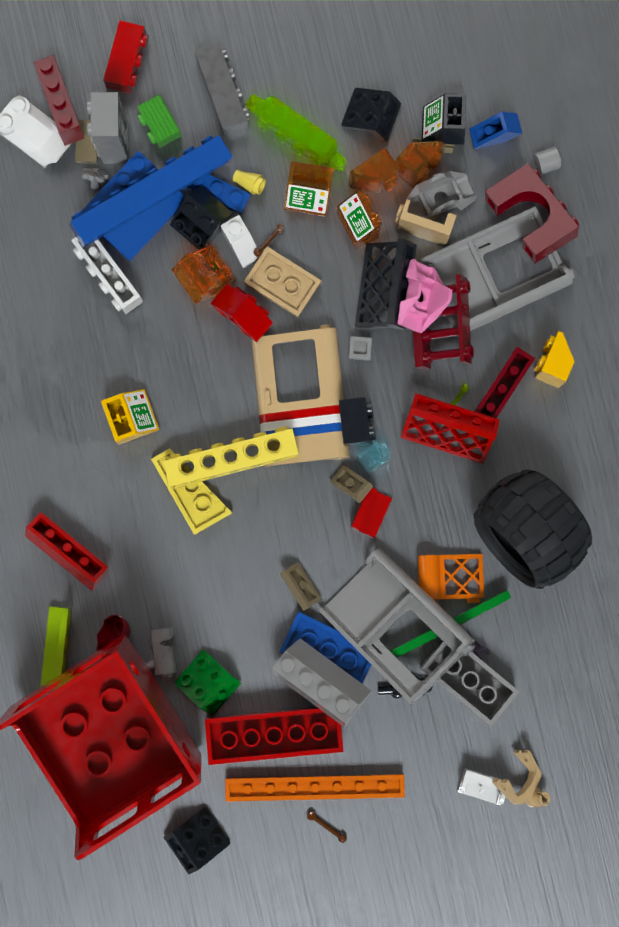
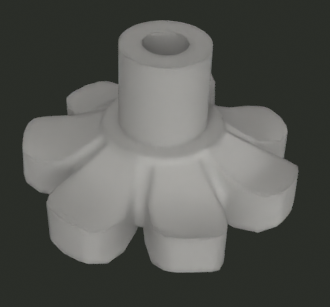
M84 168L82 172V178L91 181L90 188L99 189V182L103 183L105 179L110 177L109 173L103 170L99 171V168Z

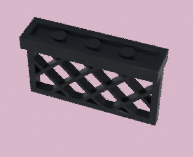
M398 239L396 242L366 243L355 327L406 329L397 323L400 302L406 299L409 285L406 274L410 260L415 259L416 244L407 239ZM393 248H396V255L391 260L388 253ZM373 249H379L381 253L373 260ZM385 258L388 264L380 270L377 265ZM393 268V277L388 281L385 274ZM375 269L378 275L370 281L369 274ZM382 279L385 285L378 292L375 285ZM372 289L375 296L367 302V293ZM390 289V298L385 302L382 296ZM379 300L383 306L375 313L372 306ZM369 310L372 317L367 322H363L364 314ZM387 310V321L382 322L379 317Z

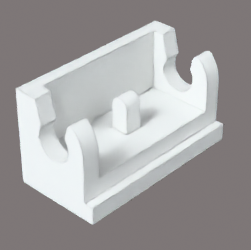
M464 768L457 792L500 806L501 804L503 805L505 800L504 794L492 783L495 777Z

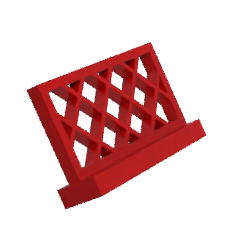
M415 393L400 438L483 464L492 442L496 438L500 419ZM414 416L421 417L424 419L417 421ZM435 422H436V423H439V424H443V425H445V426H442V427H439V428H438V426L435 424ZM429 424L432 430L425 431L422 426ZM416 428L419 433L413 434L407 432V430ZM456 429L465 431V433L459 434ZM450 430L453 436L446 438L442 432ZM437 434L440 440H432L429 436ZM477 436L484 437L487 439L480 441ZM471 437L475 443L467 445L463 439ZM458 441L461 447H454L450 443ZM479 448L482 455L473 453L471 450Z

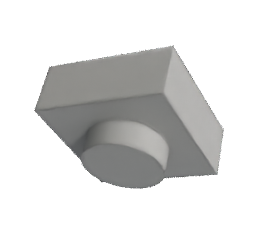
M351 336L349 359L370 361L372 338Z

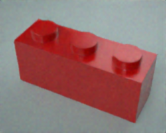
M119 20L103 79L106 88L131 94L132 87H136L138 80L137 68L141 67L143 62V55L141 53L143 47H147L149 39L144 26Z

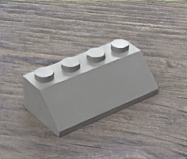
M302 639L297 640L289 647L272 668L273 675L344 728L372 692Z

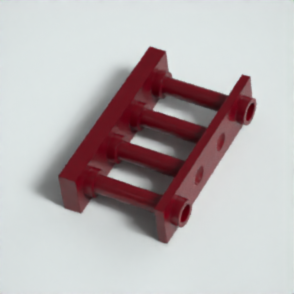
M460 274L456 275V284L445 285L452 290V293H457V305L446 307L439 315L458 314V327L430 330L428 327L422 333L413 331L416 368L422 370L431 369L433 360L460 357V362L472 364L474 349L471 345L468 298L471 286L469 280ZM422 291L420 298L417 300L419 302H422L424 298ZM459 336V349L434 352L430 350V341L432 339Z

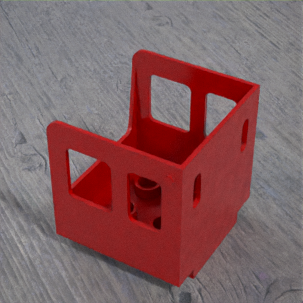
M126 634L14 703L0 718V730L8 727L15 729L73 819L76 826L74 857L77 861L90 855L201 783L202 754L187 732V727L142 656L137 653ZM182 778L181 784L177 788L154 802L157 793ZM137 807V811L132 817L97 838L101 829Z

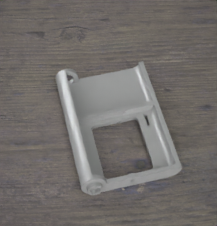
M536 206L419 260V263L435 268L444 285L456 284L457 274L469 280L471 286L470 293H468L470 331L573 283L572 279L575 278L572 269L563 265L557 251H554L547 256L552 267L551 271L504 293L498 291L483 256L543 226L544 223ZM453 293L452 300L448 306L457 305V293ZM458 314L444 316L449 328L458 327Z

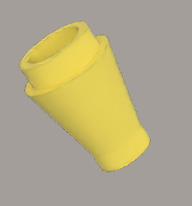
M237 169L233 175V182L238 183L253 195H260L265 188L266 179L261 174Z

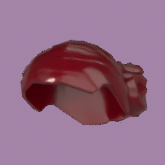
M111 615L103 620V626L97 633V651L124 634L129 639L131 629L124 617Z

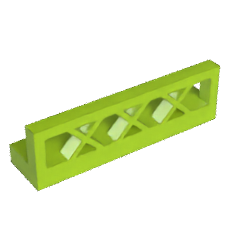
M49 607L41 686L66 671L72 617L71 608Z

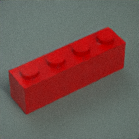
M42 512L26 526L25 537L91 591L107 576L109 568Z

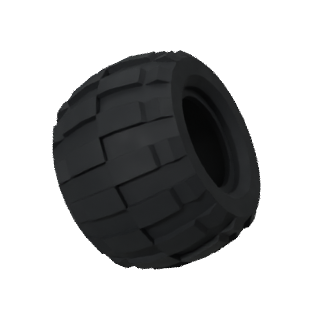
M525 469L520 473H513L501 479L487 491L480 501L478 509L473 514L475 528L490 552L514 577L531 588L543 589L546 585L552 586L566 578L581 564L588 553V548L592 545L591 529L582 512L557 484L537 471Z

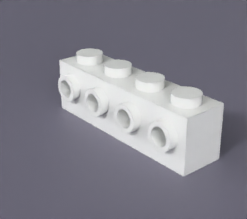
M77 237L71 240L76 247L73 249L74 253L80 260L84 258L89 264L86 266V269L92 277L97 275L101 282L98 285L103 292L112 295L114 299L111 302L118 312L122 309L127 314L143 302L140 295L99 240L84 248Z

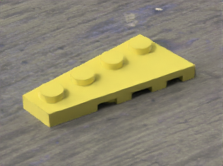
M170 448L151 459L194 535L233 514L202 481L174 489L169 487L163 461L168 460V456L175 454ZM186 464L183 465L184 473L192 472Z

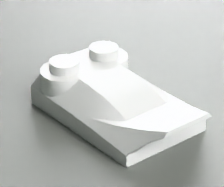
M20 95L14 97L0 113V135L44 168L50 163H57L71 145L64 146L55 121L29 103L25 97Z

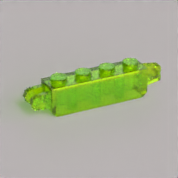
M252 94L247 100L245 106L256 116L257 125L262 130H269L274 133V137L278 141L291 145V149L295 153L308 157L309 162L317 168L322 167L326 169L328 166L338 173L345 170L346 158L337 152L338 145L336 139L274 96L264 100Z

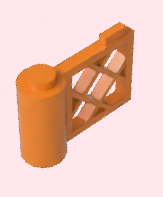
M483 554L417 556L419 586L436 603L438 599H466V603H480V598H485ZM452 559L458 565L452 574L445 570L444 560ZM457 559H464V560L462 561V563H460ZM469 559H477V569L473 573L463 566ZM460 569L470 576L462 585L453 577ZM472 579L478 584V594H470L464 588ZM452 580L459 589L453 595H446L445 585Z

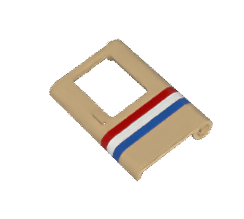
M326 324L320 325L319 329L262 336L257 342L251 339L260 430L268 435L275 433V429L287 426L288 429L292 428L299 457L264 465V467L326 459L341 460L350 458L349 446L343 444L339 400H344L336 328ZM314 340L320 397L317 399L280 403L277 395L273 346L279 343ZM273 440L268 444L270 451H277L280 448L278 441Z

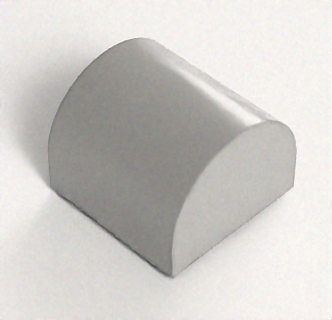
M556 147L533 154L540 175L561 168V158Z

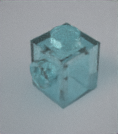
M377 441L356 455V459L367 475L390 461L389 455L391 452L385 443L381 445Z

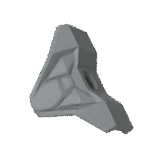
M447 171L442 174H435L431 179L417 184L406 199L411 200L409 206L411 214L437 221L441 213L458 207L461 211L474 202L477 196L470 186L467 174ZM438 192L445 193L447 196L446 202L442 204L437 203L434 199L435 194Z

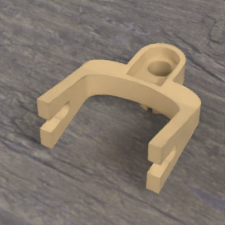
M515 749L513 753L529 770L524 786L516 794L508 779L501 781L494 778L492 783L512 804L521 805L525 802L529 807L548 806L547 803H550V795L546 791H541L537 786L541 779V771L530 750L522 752Z

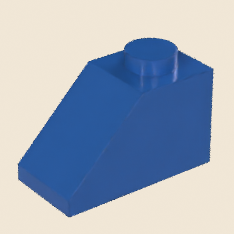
M503 111L469 128L474 149L504 143L523 134L518 114Z

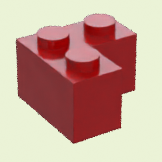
M226 284L210 303L224 318L233 322L245 336L255 342L273 324L268 317L269 312L262 306L258 307L255 304L257 302L256 298L248 292L245 293L238 286L233 288Z

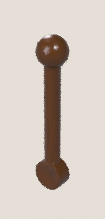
M278 224L274 233L259 248L254 250L253 253L256 257L261 256L263 249L279 233L284 232L283 224Z
M314 811L308 812L307 818L309 820H314L338 838L339 842H346L347 837L345 834L338 833L316 817Z

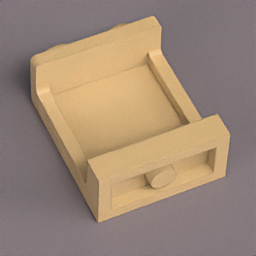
M406 199L405 205L400 204L395 220L396 223H399L398 231L446 247L457 215L448 213L445 223L441 224L408 213L411 200Z

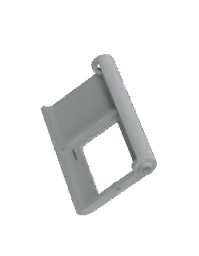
M378 548L367 558L366 566L326 606L321 607L318 611L410 704H413L463 654L467 656L475 648L473 645L475 639L381 548ZM409 610L413 611L451 649L450 655L423 681H419L380 642V638Z

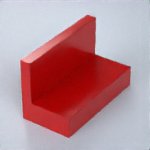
M372 488L364 497L351 528L375 538L392 498Z

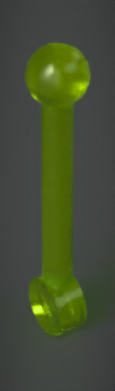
M463 384L461 386V391L452 401V405H456L462 395L469 391L468 385Z

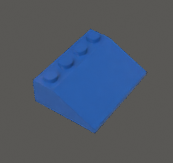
M137 151L81 211L86 213L91 210L90 206L99 200L105 202L110 199L109 195L118 189L123 191L129 188L127 184L137 178L141 181L147 177L146 173L156 168V166ZM179 191L102 238L131 262L176 214L185 196Z

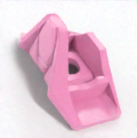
M412 259L406 274L409 282L406 299L400 302L397 324L422 333L449 305L453 293L450 288L442 283L435 268L428 267L417 262L416 259ZM422 291L424 298L422 302H419L417 300L420 298Z

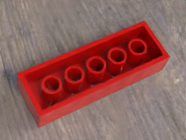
M318 707L207 717L204 719L208 765L344 752L341 725Z

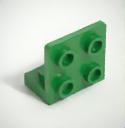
M202 650L177 678L175 684L201 710L213 717L240 686L241 682L227 672L205 650Z

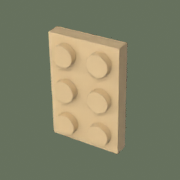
M267 246L244 280V284L299 318L321 284V280Z

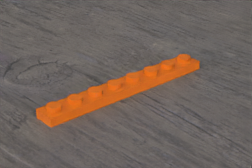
M404 774L225 778L226 802L405 798Z

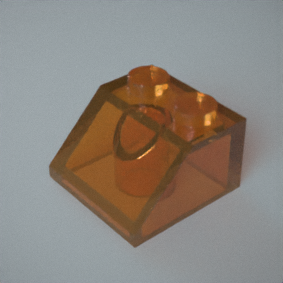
M384 148L349 172L348 185L352 189L381 193L384 190L388 192L397 185L400 167L387 149Z

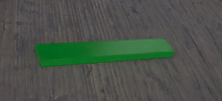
M505 590L453 617V619L461 625L511 599V595L508 590ZM430 629L391 649L390 652L398 658L438 636Z

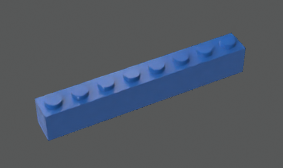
M212 135L201 141L202 145L196 149L194 146L186 149L183 152L184 156L178 159L172 157L164 163L165 167L159 170L157 167L146 173L147 177L141 181L137 178L127 184L129 188L123 191L118 189L109 195L110 199L105 202L99 200L90 206L91 210L86 213L80 211L73 215L69 226L82 247L88 246L229 163L233 157L220 135L214 138Z

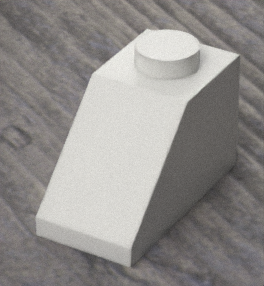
M239 215L220 225L222 234L243 268L260 258V256L256 257L253 253L257 247Z

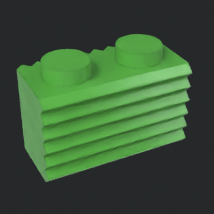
M157 95L153 99L138 105L139 114H137V117L142 126L146 125L149 132L147 135L152 144L156 143L160 149L182 137L161 95Z

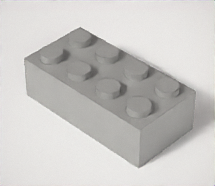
M118 92L91 93V101H87V111L91 115V122L87 123L88 136H91V143H94V149L97 150V156L101 157L103 164H126L129 161V122Z
M441 641L420 666V669L430 675L450 655L451 649ZM472 652L467 656L463 654L437 681L438 684L491 727L519 693L515 687Z

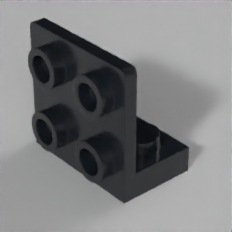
M355 88L341 126L347 129L369 131L379 141L387 142L401 103L390 91Z
M206 807L180 827L163 837L188 875L201 869L230 845V841Z

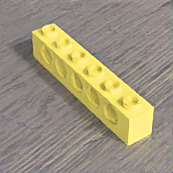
M287 426L275 429V433L267 435L266 432L254 434L252 439L245 440V437L232 440V444L224 445L223 443L211 445L209 450L202 451V448L189 451V455H170L168 460L163 461L169 487L174 489L299 457L293 429H288ZM273 440L280 443V448L277 451H270L268 449V444ZM250 446H256L259 449L258 454L254 457H250L246 453ZM230 451L237 453V458L233 462L225 460L226 454ZM207 457H214L216 460L215 465L211 468L204 466V461ZM187 462L194 464V469L190 473L183 472V465Z

